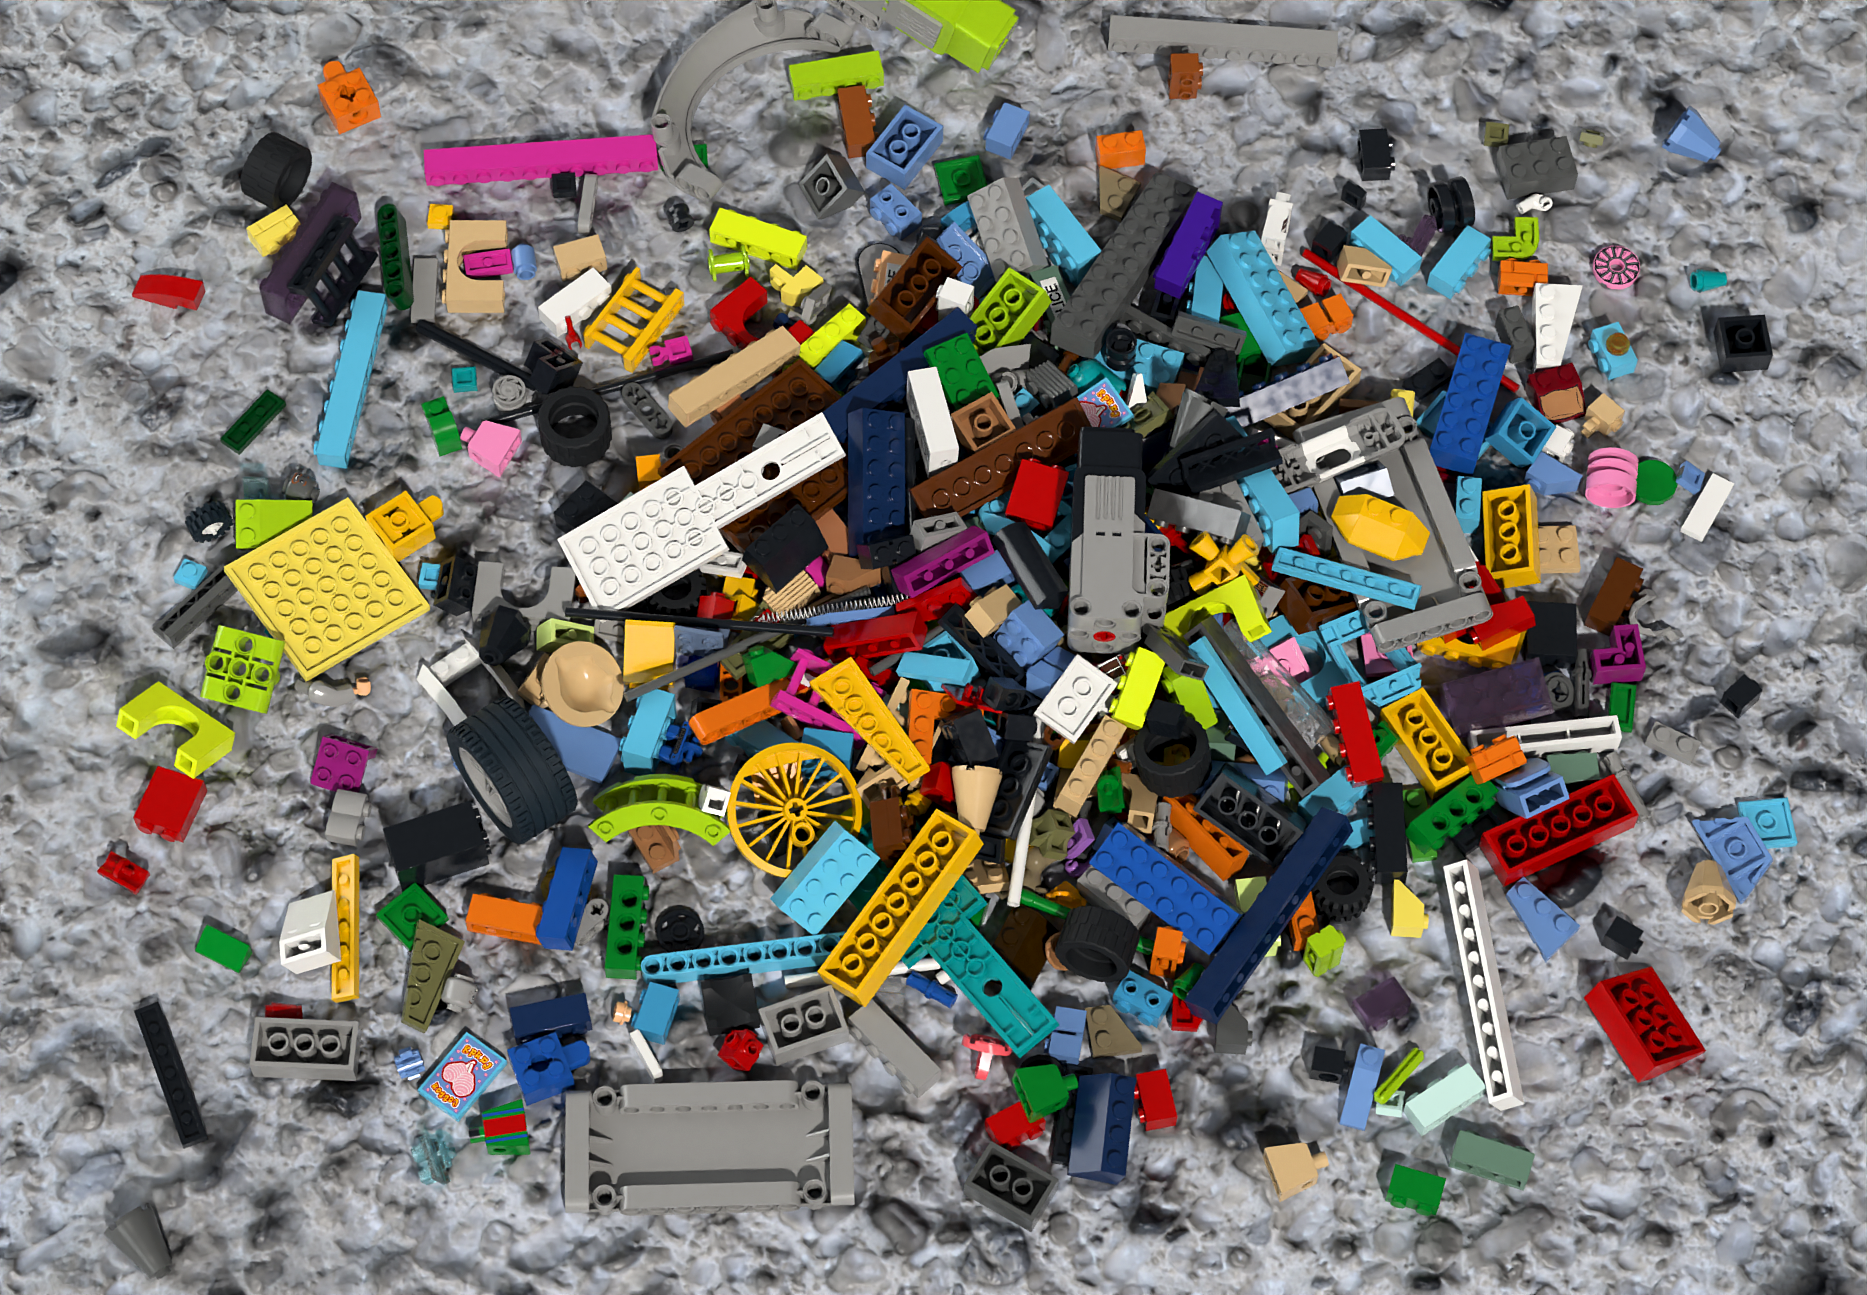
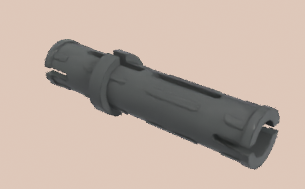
M1585 648L1577 649L1575 669L1572 673V677L1575 679L1574 720L1589 718V680L1592 678V670H1590L1591 651Z

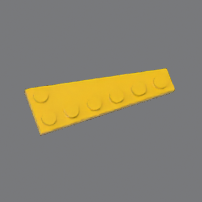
M852 657L809 682L811 688L908 784L930 771L924 758Z

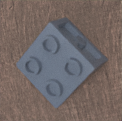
M677 625L674 627L676 652L684 656L698 655L706 657L728 646L730 629Z

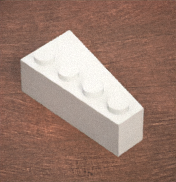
M1535 283L1532 295V337L1536 344L1532 355L1533 373L1561 366L1583 285Z

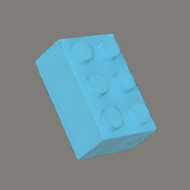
M659 689L644 694L637 699V712L635 716L631 715L628 722L629 733L627 737L623 736L619 751H622L621 762L624 764V772L638 776L656 773L660 762L659 752L663 744L666 745L668 741L666 739L667 730L670 724H674L677 717L675 694Z

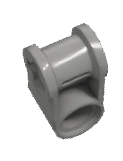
M593 899L585 905L575 941L578 946L585 945L604 927L608 926L610 911L603 899ZM598 911L599 913L603 914L599 916L597 913L595 914V912Z

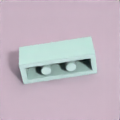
M1469 1063L1462 1067L1459 1065L1455 1066L1447 1073V1077L1441 1081L1435 1079L1426 1087L1427 1090L1421 1094L1416 1092L1406 1099L1403 1113L1421 1136L1484 1096L1486 1085Z

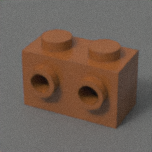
M1198 53L1170 55L1168 74L1169 99L1188 100L1197 98V89L1202 88L1201 76H1203V62H1199Z

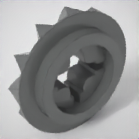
M1559 672L1549 673L1542 678V684L1538 688L1541 689L1539 698L1543 699L1544 706L1549 707L1551 711H1564L1568 709L1574 700V687L1570 679ZM1556 688V691L1561 695L1555 697V694L1550 689Z

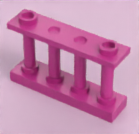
M798 648L790 658L791 661L797 663V667L787 690H780L773 697L770 706L815 729L853 733L854 748L859 750L866 741L850 725L842 721L833 709L831 713L820 710L818 703L821 697L814 690L808 702L798 699L795 695L806 669L821 675L835 667L816 657L812 651ZM870 682L879 697L883 699L887 691L881 689L878 684Z

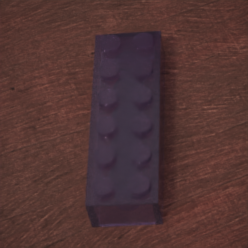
M334 182L330 184L328 189L323 190L319 202L310 209L304 224L299 225L294 239L286 244L283 255L274 262L270 274L260 283L259 290L266 314L291 324L308 299V296L290 293L287 285L334 216L352 218L356 224L359 223L362 216L357 192Z

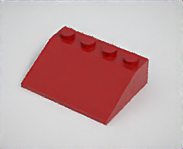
M1652 966L1600 981L1584 997L1591 1011L1638 1083L1655 1078L1706 1051Z

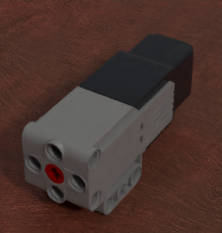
M1080 428L1071 503L1067 645L1076 652L1129 654L1130 651L1134 652L1138 648L1141 633H1144L1143 627L1146 623L1158 626L1161 629L1164 627L1166 603L1169 593L1170 542L1162 534L1145 533L1146 475L1142 471L1143 435L1135 433L1134 429ZM1154 548H1160L1162 551H1155ZM1149 616H1157L1158 619H1151Z

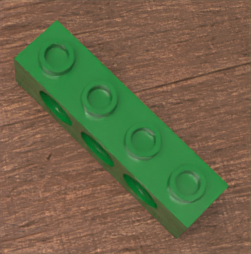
M1471 774L1414 819L1405 830V835L1424 855L1431 849L1437 851L1446 842L1444 839L1447 836L1453 838L1462 830L1461 825L1465 822L1469 825L1479 816L1478 812L1481 809L1486 811L1496 802L1494 797L1499 790L1490 780L1477 785Z
M614 874L605 959L606 978L637 980V971H641L643 956L639 955V949L645 945V932H641L642 924L647 923V909H643L644 900H649L650 890L649 885H645L644 876ZM627 901L636 902V904L631 907L624 905ZM626 924H631L634 926L630 930L622 929V927ZM625 947L632 949L629 953L626 954L619 952L622 948Z

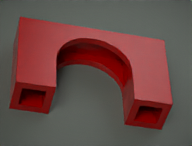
M750 276L710 310V324L717 332L721 331L731 345L734 347L738 346L741 350L745 349L751 342L760 340L752 336L744 326L751 316L768 303L767 290ZM801 320L797 321L787 330L800 345L815 333ZM782 369L771 376L773 378L777 377L782 373Z

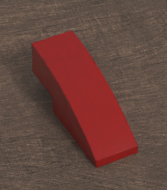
M150 274L140 276L132 297L173 309L182 306L197 311L206 291L202 281L173 275Z

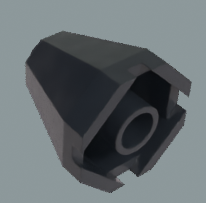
M498 605L492 611H486L482 616L479 657L485 664L497 666L529 644L531 624L528 620L526 623L523 621V615L519 610Z

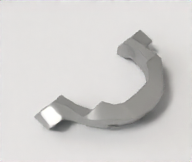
M1651 589L1642 590L1639 593L1641 599L1632 604L1628 617L1629 624H1638L1640 634L1645 636H1667L1670 641L1682 638L1684 636L1683 633L1671 627L1653 631L1651 628H1643L1636 618L1639 609L1648 601L1657 597Z

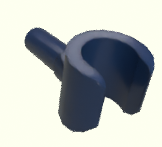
M779 313L773 320L772 326L775 329L781 326L785 327L786 325L792 327L796 322L790 320L785 313Z

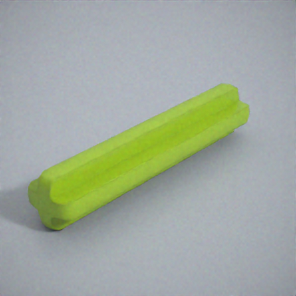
M1413 1048L1374 1092L1373 1099L1375 1102L1385 1104L1424 1060V1052L1422 1050Z

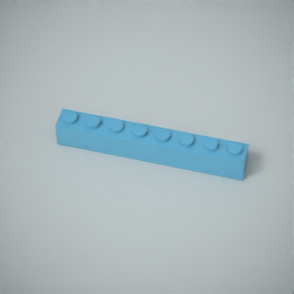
M358 290L356 299H352L350 307L351 319H347L345 325L346 339H342L340 344L341 358L337 359L335 363L336 377L335 380L332 379L330 382L329 391L331 397L330 400H326L324 406L325 420L320 422V439L315 441L314 455H317L319 465L345 469L348 467L388 310L386 294Z

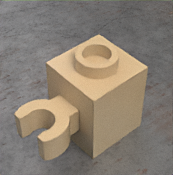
M1603 393L1588 406L1584 418L1587 422L1583 425L1584 429L1581 431V434L1589 439L1596 430L1605 437L1611 431H1618L1624 423L1622 419L1625 410Z

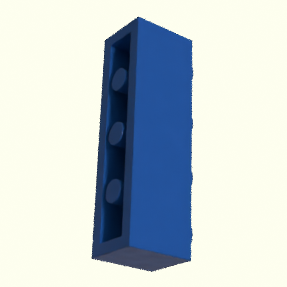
M562 847L560 856L556 859L554 877L549 882L548 898L542 907V919L536 927V937L544 949L573 951L598 863L590 849Z

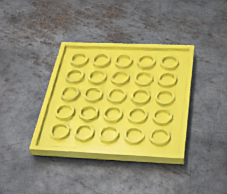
M348 497L224 566L226 575L274 639L286 642L283 652L305 682L430 611L428 602Z

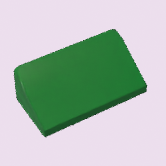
M206 925L195 949L196 953L238 974L252 954L249 945L209 925Z

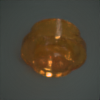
M1614 333L1606 341V349L1615 356L1626 354L1630 348V342L1623 333Z

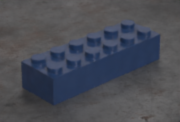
M861 408L848 413V551L851 558H859L857 544L906 534L905 413Z

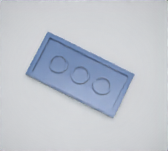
M532 705L528 714L546 735L566 770L603 784L619 753L622 739L593 727L570 725L558 718L553 712Z

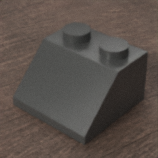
M826 154L798 183L814 213L820 220L851 208L865 193L846 158Z

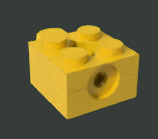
M404 491L365 517L369 526L398 563L436 539L432 523L444 515V509L441 499L437 496L431 495L416 504L408 492Z

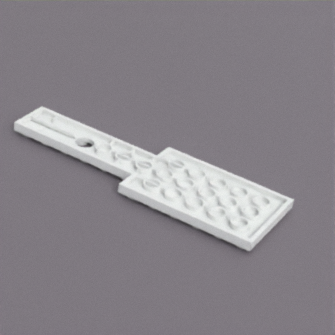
M821 412L697 485L694 484L686 467L682 466L557 540L593 609L625 611L730 550L719 530L720 528L845 457L846 453L825 415ZM768 463L778 464L780 467L778 477L773 480H766L762 475L764 466Z

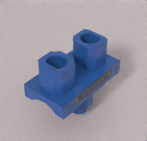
M684 721L683 726L669 725L666 739L676 742V745L671 747L663 744L659 752V760L670 764L671 770L675 772L679 771L685 754L684 760L691 762L693 757H700L703 749L698 746L699 740L696 737H692L690 742L692 731L688 722Z

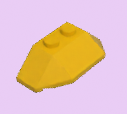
M1368 494L1339 496L1331 515V520L1336 524L1347 543L1391 561L1422 555L1430 535L1428 529L1413 512Z

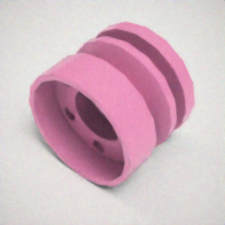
M1610 447L1593 451L1588 458V477L1585 489L1587 500L1594 505L1605 508H1622L1631 505L1636 498V479L1639 464L1637 456L1621 448Z

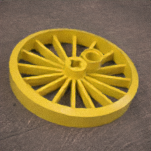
M782 743L768 747L750 758L740 769L732 783L731 794L726 808L727 823L731 837L740 853L752 865L770 875L787 878L793 871L790 870L792 844L801 847L805 857L808 853L806 845L811 843L812 840L816 844L819 840L811 825L823 832H826L828 829L808 816L850 821V833L856 838L858 837L862 824L863 810L861 796L855 788L857 784L846 766L824 749L805 743ZM819 759V763L798 798L802 761ZM797 762L792 797L783 765ZM823 762L827 763L838 775L803 801ZM774 767L779 768L786 796L765 770ZM760 772L782 801L747 782L744 778ZM839 778L845 783L849 795L807 806L808 802ZM742 784L780 807L736 801L740 785ZM850 799L852 803V817L808 811L809 809ZM736 806L781 813L737 824ZM793 806L800 809L797 817L795 813L790 814L789 809ZM782 817L751 843L746 844L739 828ZM785 821L766 858L762 860L750 848ZM790 824L785 869L769 864L768 861ZM802 828L807 832L808 838L806 841L802 842L796 838L795 833L797 829Z

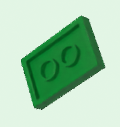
M968 333L924 351L923 354L929 366L937 367L944 395L953 413L990 392H993L996 398L999 397Z

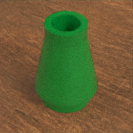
M1193 963L1189 969L1173 982V993L1178 998L1185 1000L1188 992L1200 979L1205 968L1199 963Z

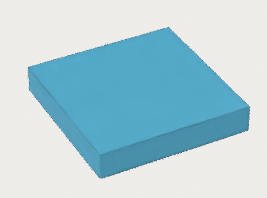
M1788 797L1738 802L1739 817L1749 818L1767 849L1797 845L1798 842Z

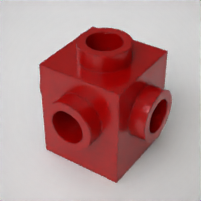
M748 1029L731 1030L726 1036L717 1056L733 1070L750 1071L752 1065L758 1060L759 1053L764 1045L756 1039L757 1035Z

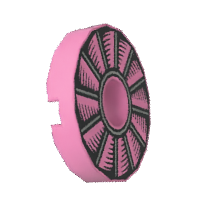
M1622 246L1603 248L1597 253L1593 262V274L1596 280L1607 285L1606 287L1610 289L1621 290L1630 287L1640 272V262L1637 256ZM1616 264L1619 265L1622 268V270L1614 271L1611 269L1610 266Z

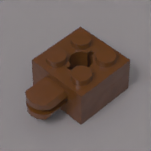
M897 784L891 786V792L887 786L882 787V800L869 802L873 848L887 868H892L896 865L915 839L913 830L917 829L916 819L914 815H910L908 806L902 803L901 791Z

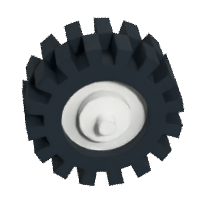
M212 501L210 505L205 503L201 508L198 506L196 511L189 513L190 516H187L185 521L193 540L204 543L205 540L210 542L212 538H219V535L223 536L226 534L225 531H229L231 529L230 526H233V519L225 504L220 501L217 503Z

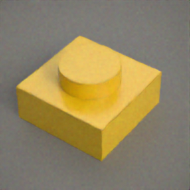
M430 204L427 221L428 229H449L450 220H453V205Z

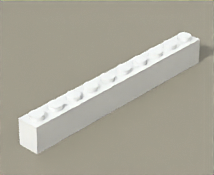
M1466 859L1443 868L1488 1100L1491 1105L1503 1111L1525 1103L1479 871L1476 866Z

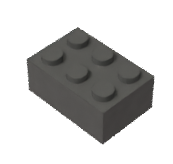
M1567 136L1499 146L1496 165L1507 200L1528 197L1532 194L1541 195L1573 190L1575 188L1578 172Z
M990 1141L964 1183V1195L1032 1232L1057 1192L1059 1179Z

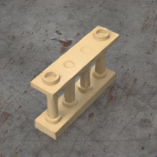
M901 677L887 704V708L899 725L907 729L908 718L900 715V711L896 710L899 703L909 704L910 691L907 690V686L910 681ZM940 720L933 733L932 749L942 731L941 726L944 725L942 720ZM867 744L856 766V769L864 773L868 765L872 767L875 765L881 769L888 765L869 744ZM923 775L909 784L905 792L909 795L913 788L919 789Z

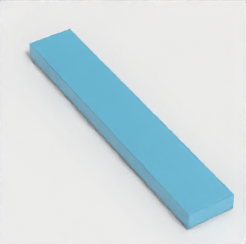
M1280 546L1272 564V571L1412 610H1415L1422 589L1421 585Z
M1206 636L1188 646L1209 666L1203 680L1266 776L1286 764L1288 761Z

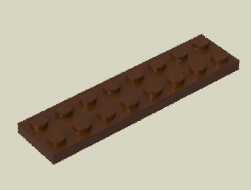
M1075 397L978 452L962 459L958 463L913 486L908 491L923 519L957 512L962 517L1013 489L1022 459H1037L1042 462V465L1051 467L1077 453L1080 428L1092 427L1078 398Z

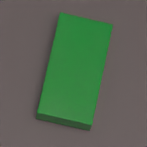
M1612 682L1608 716L1617 715L1620 730L1631 733L1633 729L1636 685Z

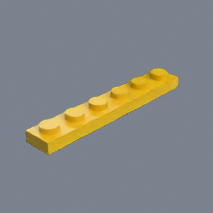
M355 854L332 859V890L336 891L341 961L332 964L331 1000L336 1003L359 998V857Z

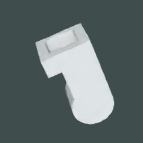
M703 784L699 793L698 806L703 812L724 817L731 792Z

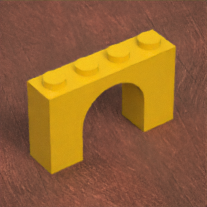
M1526 631L1482 651L1479 644H1467L1458 639L1445 644L1441 636L1417 643V647L1425 655L1434 656L1436 654L1444 656L1449 661L1457 662L1460 660L1476 668L1484 666L1500 674L1505 672L1512 674Z

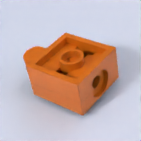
M339 61L328 62L323 67L326 81L317 85L319 96L339 135L381 118L379 102L360 67L346 72L343 64Z

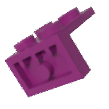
M335 734L323 736L310 783L334 792L341 789L359 793L367 762L369 759L376 757L378 748Z

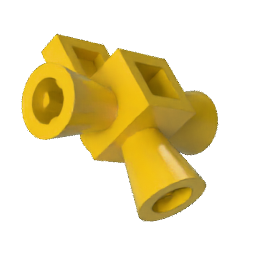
M1204 531L1190 544L1189 548L1207 560L1205 569L1189 576V583L1197 594L1203 596L1207 594L1214 584L1221 587L1244 574L1253 586L1259 583L1260 578L1244 562L1259 554V548L1250 536L1243 534L1232 548L1225 544L1219 549L1208 531Z

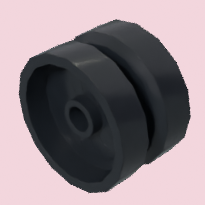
M1464 177L1450 178L1447 184L1443 181H1437L1428 185V208L1432 222L1439 233L1452 231L1455 225L1460 229L1466 228L1467 225H1474V200L1469 184Z

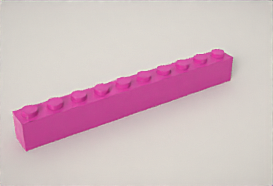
M653 134L426 149L424 150L425 178L427 186H442L446 184L463 185L476 182H509L521 179L552 178V174L575 172L576 177H580L585 174L601 176L611 173L651 172L658 170L657 143L653 139Z

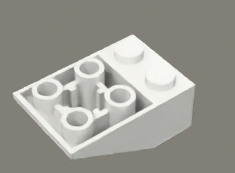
M335 890L289 903L279 943L281 965L293 973L299 974L341 961Z

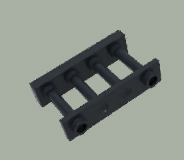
M334 216L287 285L290 293L308 296L318 311L311 320L313 324L332 326L379 256L377 252L361 250L350 236L357 225L352 218ZM343 244L347 246L354 256L348 266L338 254ZM332 261L342 274L336 284L326 272ZM320 279L330 292L324 302L314 290Z

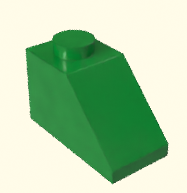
M764 646L752 647L748 653L742 655L749 682L758 688L794 674L797 663Z

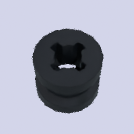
M675 204L666 212L668 219L672 221L671 227L674 232L686 231L694 224L693 217L689 215L690 211L687 204Z

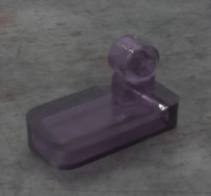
M1424 215L1414 232L1413 238L1406 237L1404 234H1399L1397 237L1422 257L1436 232L1437 224L1435 217Z

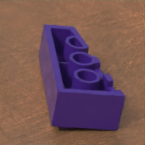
M1197 191L1179 229H1177L1173 237L1171 246L1167 247L1163 255L1161 266L1157 265L1154 271L1155 289L1178 299L1182 297L1219 229L1223 202Z

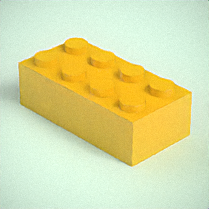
M1531 485L1483 491L1485 563L1490 574L1500 589L1541 583L1537 497Z
M1423 687L1381 709L1378 723L1385 720L1390 729L1400 737V740L1394 746L1432 800L1454 789L1471 775V770H1469L1465 761V757L1470 756L1469 752Z

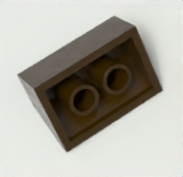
M1020 904V906L1012 908L992 947L1031 991L1047 962L1045 943L1052 935L1059 931L1039 912ZM990 980V981H992V982H994V983H996V984L1002 986V982H1001V981Z

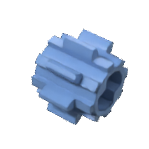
M411 1047L398 1050L400 1055L394 1056V1061L401 1079L408 1077L410 1081L421 1077L420 1072L426 1070L418 1048L411 1050Z

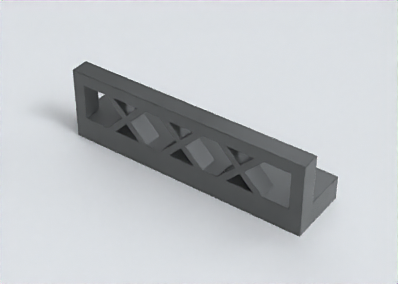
M224 564L152 628L153 632L173 649L238 591L224 572ZM223 574H225V576L216 584V580ZM203 592H207L205 595H203V596L199 599V596H200ZM185 608H189L184 614L181 615V612ZM171 624L164 632L162 631L165 626Z

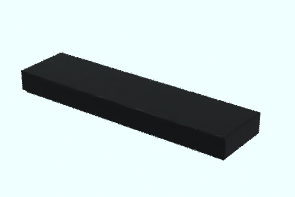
M1068 1064L1066 1075L1073 1073L1078 1081L1079 1076L1092 1075L1093 1068ZM1077 1089L1068 1091V1101L1059 1111L1051 1163L1068 1166Z

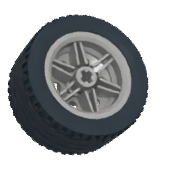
M507 696L498 698L448 731L447 743L449 750L467 786L488 817L512 842L524 844L576 810L578 799L565 766L537 723L512 698Z

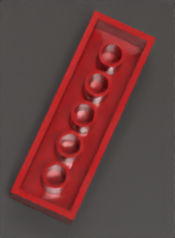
M1614 774L1568 794L1570 799L1528 819L1519 816L1482 834L1479 847L1503 887L1635 827L1639 814Z

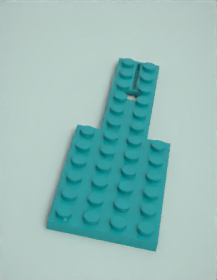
M870 820L860 829L857 838L878 855L873 848ZM917 822V829L913 830L914 838L922 829ZM881 858L848 897L859 912L863 910L893 869V867L887 868ZM962 874L900 960L910 969L929 953L1014 1053L1021 1058L1055 1030L1059 1023L969 921L971 917L987 905V902ZM989 980L1002 982V990L998 995L990 997L984 994V986Z

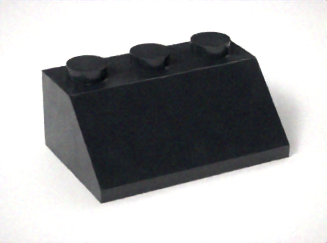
M797 503L745 549L742 561L777 594L828 549V545L816 521Z

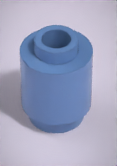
M528 244L517 245L511 251L514 273L520 280H530L535 277V272L537 271L535 250Z

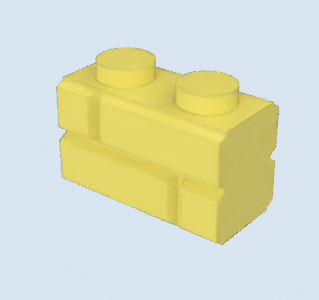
M287 205L246 228L249 240L262 257L268 254H276L282 246L287 243L296 242L303 234L300 221Z

